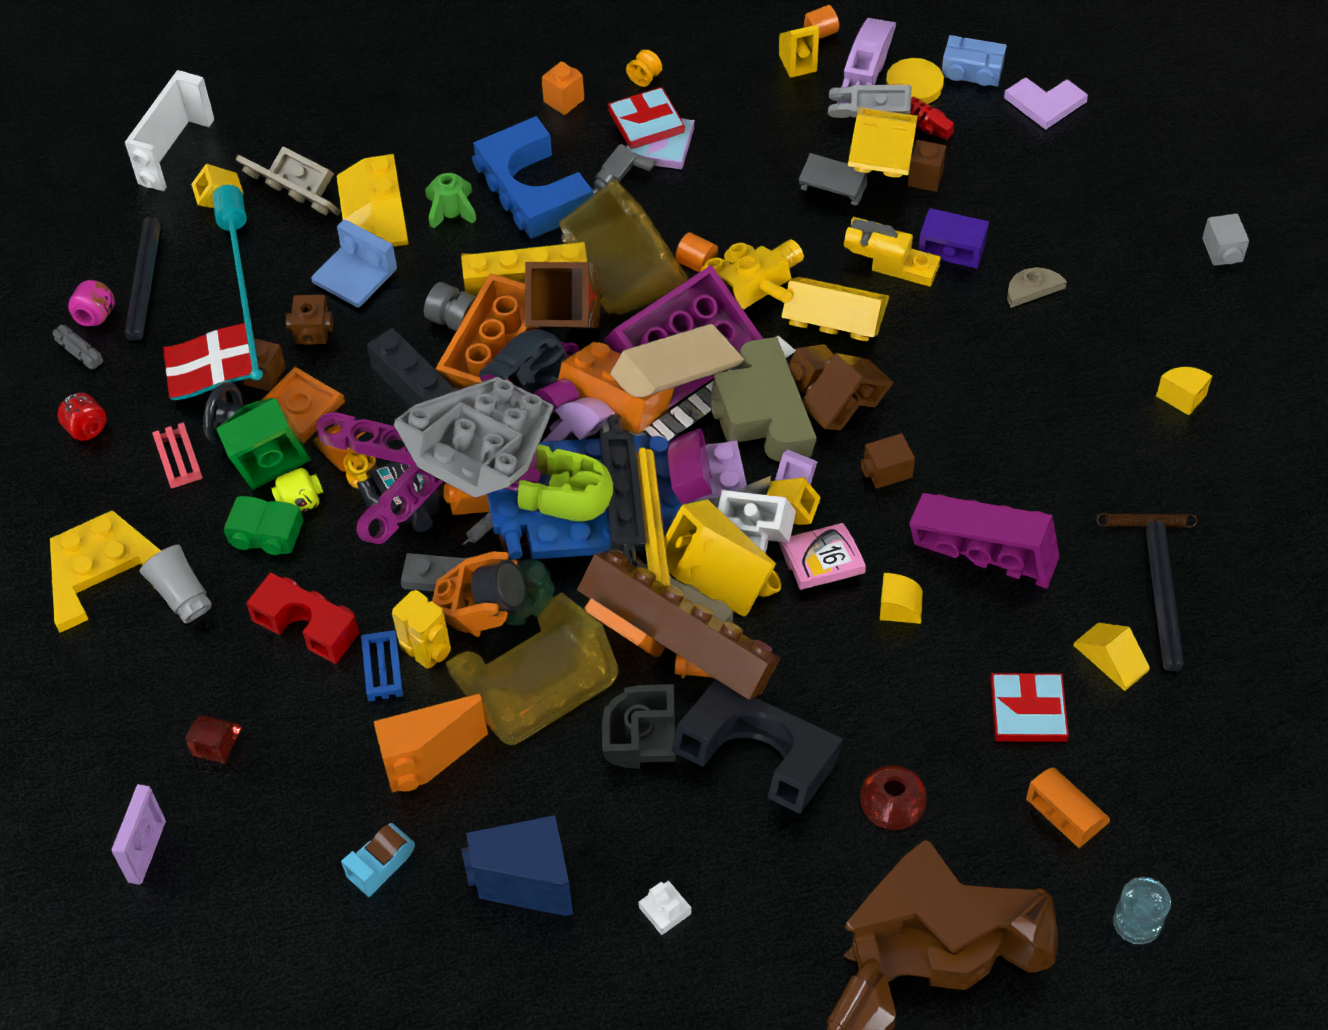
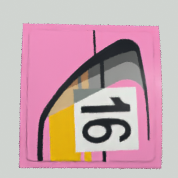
M843 523L791 536L789 543L779 542L789 570H793L800 590L865 573L866 565Z

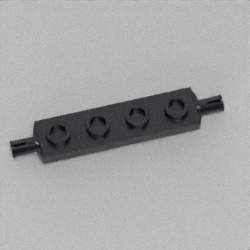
M612 414L608 417L609 431L601 433L599 440L601 463L607 467L613 481V494L606 508L610 550L622 551L628 558L627 562L637 567L636 551L644 550L646 537L634 434L623 431L621 416L616 414L615 419V415Z

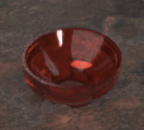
M892 765L876 769L866 778L861 789L860 802L863 812L873 823L886 829H903L913 825L921 818L926 807L927 797L923 782L914 772L901 766ZM889 781H899L905 786L906 791L900 796H891L885 791L884 785Z

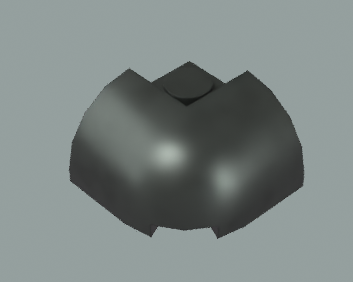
M674 684L637 685L624 688V692L613 698L609 705L604 708L602 747L605 759L617 766L640 769L641 762H676L675 753L672 752L675 737Z

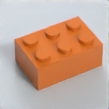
M593 342L562 361L558 381L567 379L572 382L580 394L577 399L592 397L606 403L614 411L615 419L616 414L621 416L622 428L636 435L668 413L674 387L645 397L630 395L610 374L621 354L611 350L606 344Z

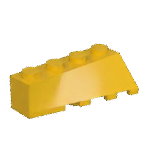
M585 242L480 254L462 253L461 255L465 291L476 296L490 273L525 284V262H587Z

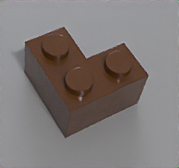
M836 353L825 363L824 371L816 382L807 388L802 402L806 412L824 429L841 431L859 405L875 408L894 382L869 359Z

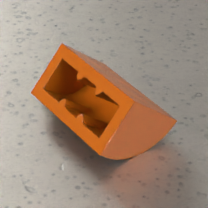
M1056 768L1047 769L1030 782L1026 799L1078 848H1081L1110 822V818Z

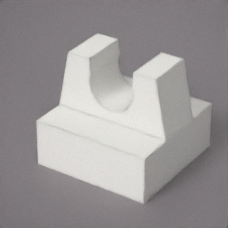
M669 881L664 884L660 882L649 890L645 898L639 901V908L661 935L691 914V907Z

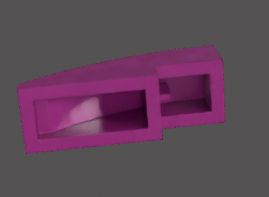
M699 428L672 438L668 448L669 472L672 489L680 503L684 504L712 494L710 483L712 474L702 429Z

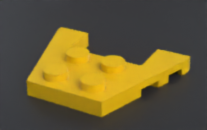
M114 511L107 512L50 538L54 622L59 632L61 633L88 620L76 593L136 565L142 564L143 566L150 558L161 552L160 549Z

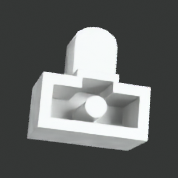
M722 490L718 509L765 554L768 541L789 543L796 511L787 498Z

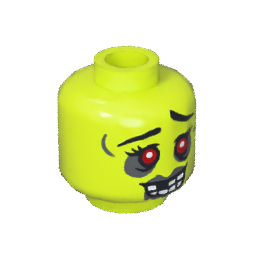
M303 468L279 476L275 481L276 487L271 488L276 501L300 507L301 513L316 508L319 505L318 494L323 493L317 475L310 476Z

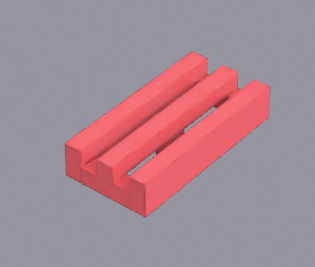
M184 422L177 424L178 429L175 430L168 427L165 428L166 432L162 434L159 433V430L152 432L171 488L202 479ZM182 437L193 469L191 473L187 474L176 438ZM167 441L170 442L181 475L174 478L163 445Z

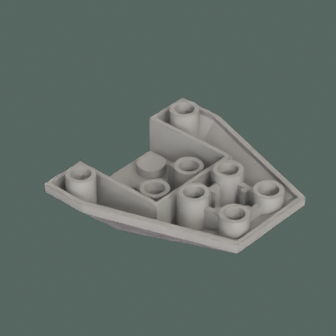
M496 377L416 404L395 419L394 426L418 468L473 497H478L510 486L528 471L554 405L542 400L537 395L513 385L510 381Z

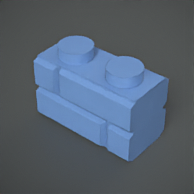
M949 35L943 58V76L954 81L962 80L978 83L983 86H998L1004 65L1006 44Z

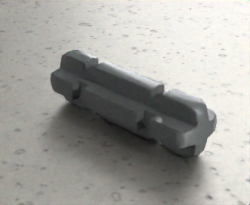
M60 325L58 329H54L53 336H55V341L65 346L64 348L77 359L84 361L83 364L89 369H96L98 365L102 364L103 358H101V353L95 348H91L90 344L72 332L68 326Z

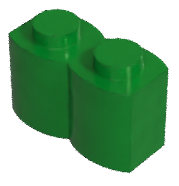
M240 496L236 497L223 530L228 543L237 549L261 548L271 555L292 553L304 519L300 507L280 501L267 502L254 497Z

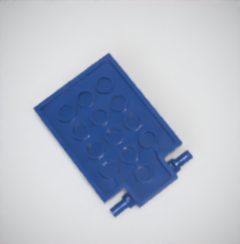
M634 436L636 452L639 451V448L643 447L654 452L665 537L680 507L683 505L680 503L671 484L668 448L669 442L672 439L667 441L662 436ZM600 438L539 442L540 445L550 447L552 452L557 449L589 456L601 462ZM541 474L538 483L548 486L551 477ZM502 488L487 493L494 533L501 534L502 539L506 541L509 558L518 559L523 555L519 539L522 536V532H526L531 560L594 555L610 550L606 510L603 514L592 520L582 522L570 521L542 514L539 508L535 511L519 508L518 492Z

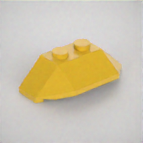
M394 154L364 158L337 175L343 220L346 219L393 244V247L408 244Z

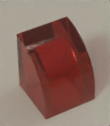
M201 715L191 725L185 740L192 756L225 764L241 730V726L238 723Z

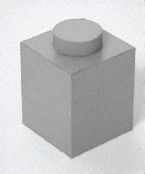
M1238 214L1207 219L1202 239L1213 266L1242 262L1249 239Z

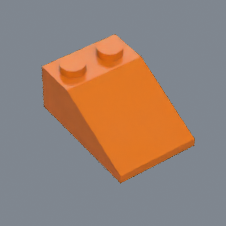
M480 693L374 721L392 792L411 791L419 785L428 783L488 734Z

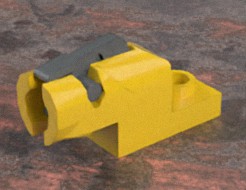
M853 217L851 228L848 227L846 231L844 248L849 249L853 253L873 258L872 271L931 287L941 259L940 256L911 249L913 235L894 230L893 227Z

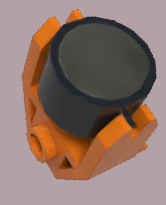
M493 551L467 558L436 581L432 602L443 609L445 621L455 630L464 633L470 632L474 636L479 637L482 630L501 626L506 621L508 612L519 610L524 606L527 593L525 578L521 569L517 566V561L508 560L509 554L507 552Z

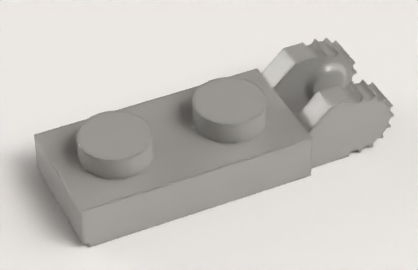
M852 85V87L831 88L829 98L832 101L847 102L851 100V103L830 105L828 114L834 118L857 117L859 107L910 115L911 85Z

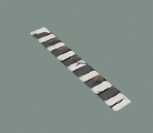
M777 336L785 358L796 351L782 338ZM737 366L734 367V368H731V369L728 370V371L736 370V369H737ZM713 381L644 430L652 437L662 436L669 441L712 410L711 391Z

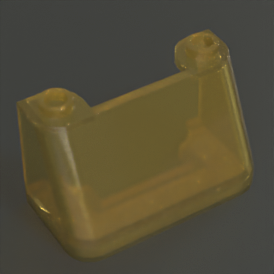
M617 179L613 180L558 223L564 232V235L561 236L565 244L585 242L587 262L601 267V287L603 288L601 294L603 297L600 302L609 314L615 312L617 315H621L655 302L689 280L647 213Z
M563 593L547 601L539 610L538 623L541 628L540 633L485 665L478 654L472 651L463 652L446 662L451 677L467 697L480 693L486 723L495 735L508 745L517 744L608 688L617 678L618 665L603 625Z

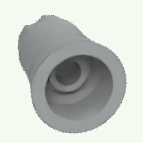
M173 545L162 550L140 568L139 572L156 588L173 612L178 614L184 623L194 621L211 608V602L206 596L207 592L188 564L180 545Z

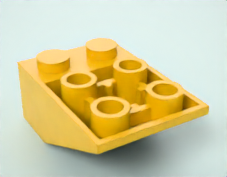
M859 107L848 166L854 167L855 171L870 173L872 170L883 171L884 175L889 177L908 175L917 116Z
M708 499L683 504L665 536L669 573L682 583L694 586L707 597L724 602L731 610L743 617L749 613L776 565L768 555Z

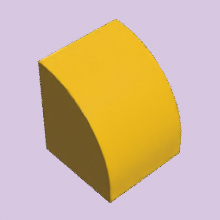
M209 164L203 167L191 184L197 204L209 208H214L213 192L222 185H234L241 190L242 195L244 194L237 173Z
M1192 367L1174 368L1161 376L1156 396L1190 415L1207 395L1212 375Z
M804 477L772 481L767 492L768 496L787 498L796 511L793 524L804 525L812 523L821 497Z
M884 573L880 620L921 624L923 592L920 585L908 577Z

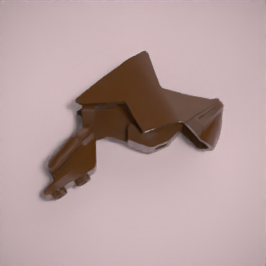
M927 840L921 842L900 860L845 925L848 931L853 932V945L844 956L851 961H857L859 971L856 976L851 977L828 1018L827 1030H894L896 1011L888 982L898 976L926 977L929 980L930 986L965 990L988 975L997 956L1002 955L1007 961L1028 972H1037L1050 968L1055 963L1058 948V930L1053 897L1042 888L1027 890L963 885L959 883L933 845Z

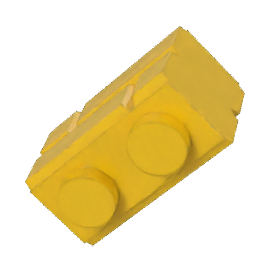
M411 591L392 609V616L400 649L410 657L415 656V660L428 669L436 662L443 661L451 650L444 611L434 602H428V598L419 591Z

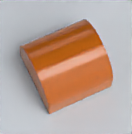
M827 5L805 14L803 28L818 25L819 39H822L839 31L838 17L831 5Z
M689 232L678 245L676 262L700 273L701 267L709 259L715 258L718 255V246Z

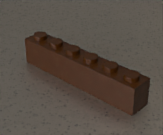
M608 550L594 554L577 589L579 592L600 603L748 700L763 693L780 660V657L772 653V648L768 644L759 640H751L742 634L743 630L736 624L727 621L723 622L713 616L714 612L709 607L699 603H692L684 597L685 594L680 589L671 585L665 586L657 581L656 575L650 570L642 567L637 568L627 562L628 558L623 553L616 550Z

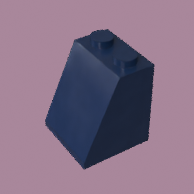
M555 815L466 833L469 847L461 848L469 887L476 885L479 899L564 916L573 914L569 880Z

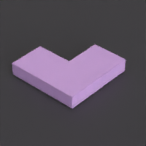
M1026 77L1005 90L1004 95L1007 101L1045 130L1085 104L1088 94L1069 80L1063 81L1046 93Z

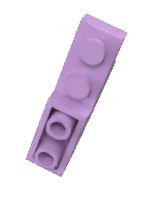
M867 18L856 37L844 69L842 87L875 85L878 73L882 72L896 22ZM849 100V101H847V102H842V101H839V102H838V101H837V104H850V103H851V100Z

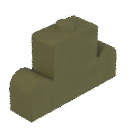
M766 338L745 343L740 350V355L744 358L743 362L737 366L736 370L716 373L711 391L712 414L715 419H719L727 442H743L766 438L765 452L772 460L781 462L782 455L786 450H791L810 458L813 453L816 436L778 338Z

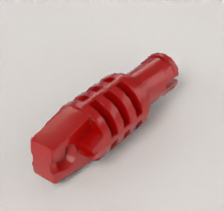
M911 97L910 115L917 116L916 128L926 134H933L948 140L954 132V123L947 119L946 115L940 110L921 100L919 101L916 97Z

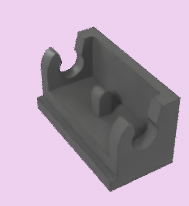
M810 153L800 175L799 184L802 185L801 190L807 191L809 186L848 196L852 200L851 204L857 206L867 187V173L855 171L854 167L848 166L847 163Z

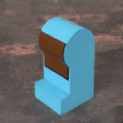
M389 823L381 828L373 840L364 845L356 854L352 851L341 861L346 877L370 897L409 858L415 843L396 825Z

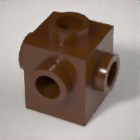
M294 295L292 313H287L286 327L288 332H292L295 344L313 345L327 343L328 331H333V315L328 310L325 295Z

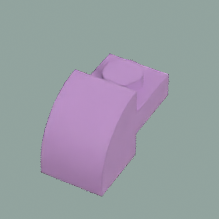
M592 397L580 398L563 404L555 410L561 418L549 427L551 433L543 442L572 440L575 436L581 440L592 436L608 422V417L612 414L615 415V413L606 403Z

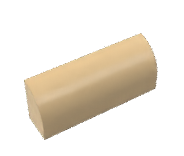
M709 324L622 351L610 374L630 395L645 397L740 365L744 358L713 324Z

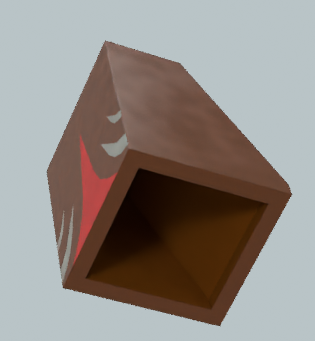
M525 262V327L600 329V266L590 262Z

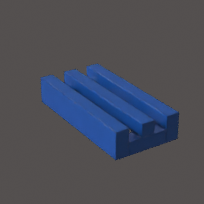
M396 631L361 635L368 701H375V697L382 696V699H388L391 694H396V697H402L403 688ZM384 641H390L393 685H388ZM370 643H376L381 685L379 687H374Z

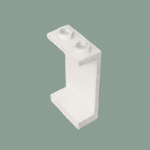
M177 70L125 141L138 184L147 188L165 191L167 186L159 162L188 122L210 127L214 121L203 77Z

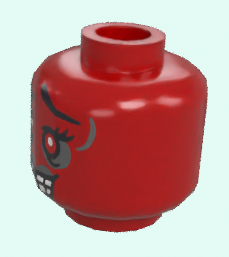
M76 393L67 397L61 403L57 414L59 423L73 438L80 441L96 437L105 427L107 420L104 409L92 396L85 393Z

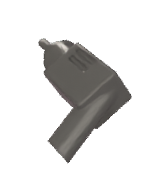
M620 144L595 176L593 197L598 191L610 188L614 182L618 184L633 165L651 171L656 161L634 153Z

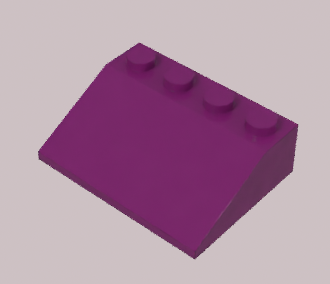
M710 265L616 327L604 341L611 350L621 354L622 351L713 324L740 354V350L745 343L763 338L712 265ZM715 374L674 387L669 408L713 379Z

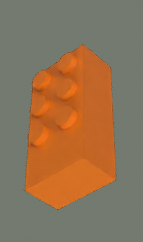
M489 274L435 368L453 388L461 390L481 383L480 371L489 362H493L494 357L515 336L529 330H542L539 327H525V284L496 274ZM511 374V375L508 377V380H509L511 383H513V381H514L515 378H514V376Z

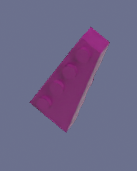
M922 493L909 523L915 545L957 558L959 554H963L974 562L975 565L987 568V565L990 563L1008 569L1006 573L1008 576L1020 579L1021 574L1035 578L1037 579L1036 585L1048 588L1059 560L1053 517L1040 511L1032 512L1014 509L1005 505L997 506L980 503L975 500L950 498L941 494Z

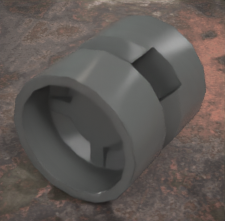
M438 282L427 296L424 316L427 320L439 325L447 324L449 329L457 332L477 296L466 291L459 292L458 288Z

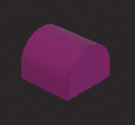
M567 379L556 381L534 393V395L539 396L542 400L554 405L551 415L557 413L555 411L563 404L575 401L580 395L573 383Z

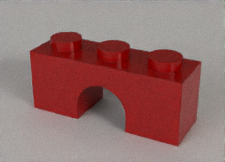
M270 573L246 602L252 621L279 635L294 621H309V624L303 630L307 649L337 664L359 635L356 616L349 608L343 605L336 606L328 602L318 592H308L300 588L296 582L288 577L280 578Z

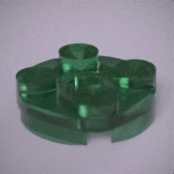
M514 559L517 561V566L521 569L525 578L527 593L524 606L519 610L507 613L505 623L509 625L527 623L523 619L531 614L537 617L547 607L553 596L554 583L551 581V571L541 562L533 559L522 562Z

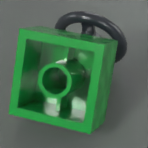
M231 382L221 383L211 392L203 415V428L206 438L215 446L224 445L228 457L252 490L311 461L298 431L276 398L263 399L243 405V398L239 388ZM226 392L232 395L233 403L227 402ZM217 404L216 419L213 423L214 410Z

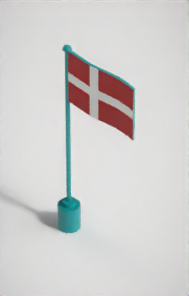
M234 185L218 187L213 192L212 199L217 225L223 230L230 231L245 323L218 329L182 344L163 347L169 398L171 400L194 397L214 389L224 382H235L248 378L258 381L263 376V372L258 367L236 230L240 229L246 222V212L242 192Z

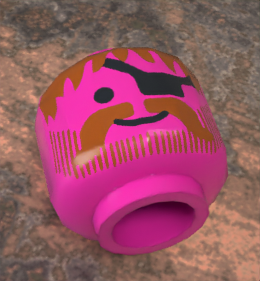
M93 280L83 281L77 286L69 299V312L73 319L83 326H98L109 316L114 307L115 298L105 284Z

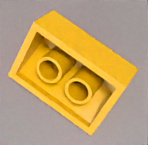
M797 277L789 280L787 290L792 293V298L788 303H784L782 318L790 319L789 324L793 326L807 328L808 323L819 325V331L838 334V330L851 332L850 338L868 341L869 336L875 337L878 335L889 296Z

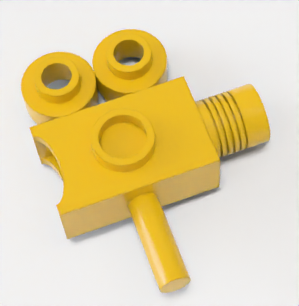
M789 239L772 251L764 246L754 250L752 246L745 243H736L725 252V260L721 258L709 259L701 267L700 272L712 265L743 310L767 294L784 303H788L792 298V293L781 287V285L792 279L789 269L801 262L804 255L800 246L792 239Z

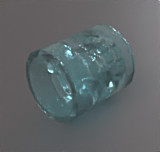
M1139 877L1128 882L1124 886L1113 915V924L1117 933L1123 939L1133 944H1146L1156 939L1171 908V897L1168 890L1159 881L1152 878Z

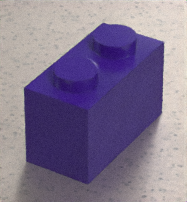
M929 208L920 234L918 251L940 256L942 261L978 268L986 243L989 221Z

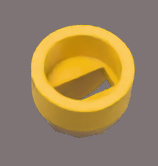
M772 570L758 596L768 597L780 591L781 582L774 570Z

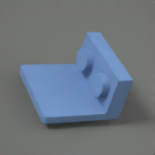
M344 219L337 226L341 248L311 278L312 282L356 307H360L397 270L393 244Z

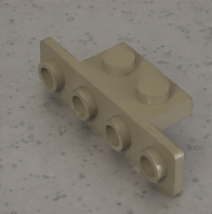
M284 146L269 170L241 155L237 156L236 161L244 166L242 171L257 180L259 176L266 178L265 183L277 191H281L282 188L289 190L287 195L300 203H304L305 200L312 202L311 207L323 215L327 216L328 212L339 216L341 213L340 209L321 197L334 174L325 167Z

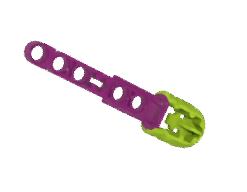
M335 412L324 414L317 422L319 439L325 445L343 450L349 447L356 453L417 467L406 445L401 449H392L388 446L393 440H402L395 426L366 419L355 420L354 416ZM332 424L339 425L342 428L336 434H328L324 429ZM363 432H369L374 435L371 440L366 442L356 439V436ZM539 444L528 471L510 486L503 489L518 492V507L521 509L535 511L539 508L542 514L582 522L592 520L603 514L613 494V481L607 467L598 460L561 449L552 452L550 447ZM541 474L551 477L548 486L538 483Z

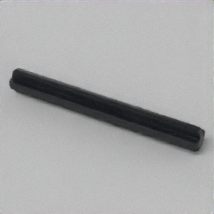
M155 217L152 219L145 218L142 225L124 332L126 338L130 341H139L143 338L161 228L159 220Z
M1151 521L1147 524L1146 536L1163 668L1166 671L1177 672L1182 669L1184 661L1166 527L1162 521Z

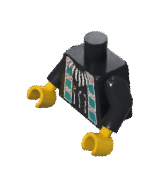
M359 454V459L363 469H354L350 460H348L346 466L347 471L351 475L357 476L359 480L357 485L369 508L373 503L378 504L380 496L410 467V465L393 462L369 470L370 476H367L368 460L362 454ZM417 474L413 479V488L416 492L423 487V478L420 474ZM443 481L406 521L397 523V525L401 526L411 522L414 530L417 532L428 530L433 525L431 515L437 514L440 511L439 501L444 498V484L446 482ZM398 496L391 502V510L394 514H397L402 506L401 499Z

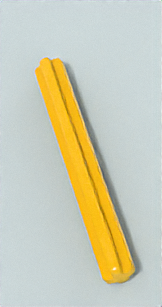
M643 447L639 448V451L636 452L646 537L648 570L656 575V580L667 586L670 585L654 452Z

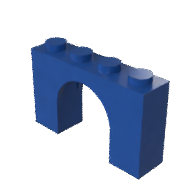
M537 116L474 142L475 155L472 156V160L476 170L479 173L483 172L491 191H496L499 194L504 209L512 212L517 227L520 230L524 229L530 239L594 212L593 190L579 172L545 186H528L513 178L520 169L552 155L550 134Z

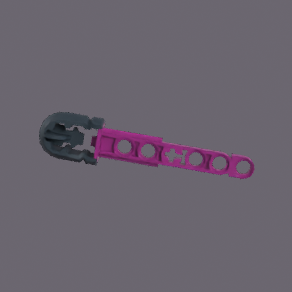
M539 329L529 330L515 336L494 357L493 362H489L480 371L479 377L482 382L496 377L509 381L508 377L512 374L517 383L522 386L521 389L534 394L535 391L558 381L562 361L567 359V355L562 343L553 334ZM410 466L380 496L378 504L373 503L360 517L357 523L359 538L374 544H381L388 540L399 528L397 523L406 521L438 488L443 480L418 467ZM417 474H420L423 478V487L416 492L413 488V479ZM398 496L401 499L402 506L401 510L394 514L391 510V502ZM377 519L380 529L378 534L372 537L369 534V524L372 520Z

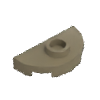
M1037 267L1024 269L1017 273L1009 282L1007 300L1010 308L1065 289L1067 281L1060 274L1050 269Z

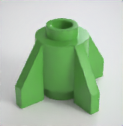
M443 173L437 176L425 189L426 198L433 201L429 214V224L431 227L435 228L444 220V217L453 218L461 215L463 219L471 223L476 221L475 211L467 199L472 193V186L468 181L453 173Z

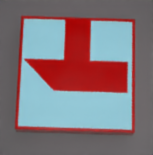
M662 87L608 103L609 113L630 150L685 133V125Z
M991 674L990 683L995 741L1067 742L1068 726L1062 674Z

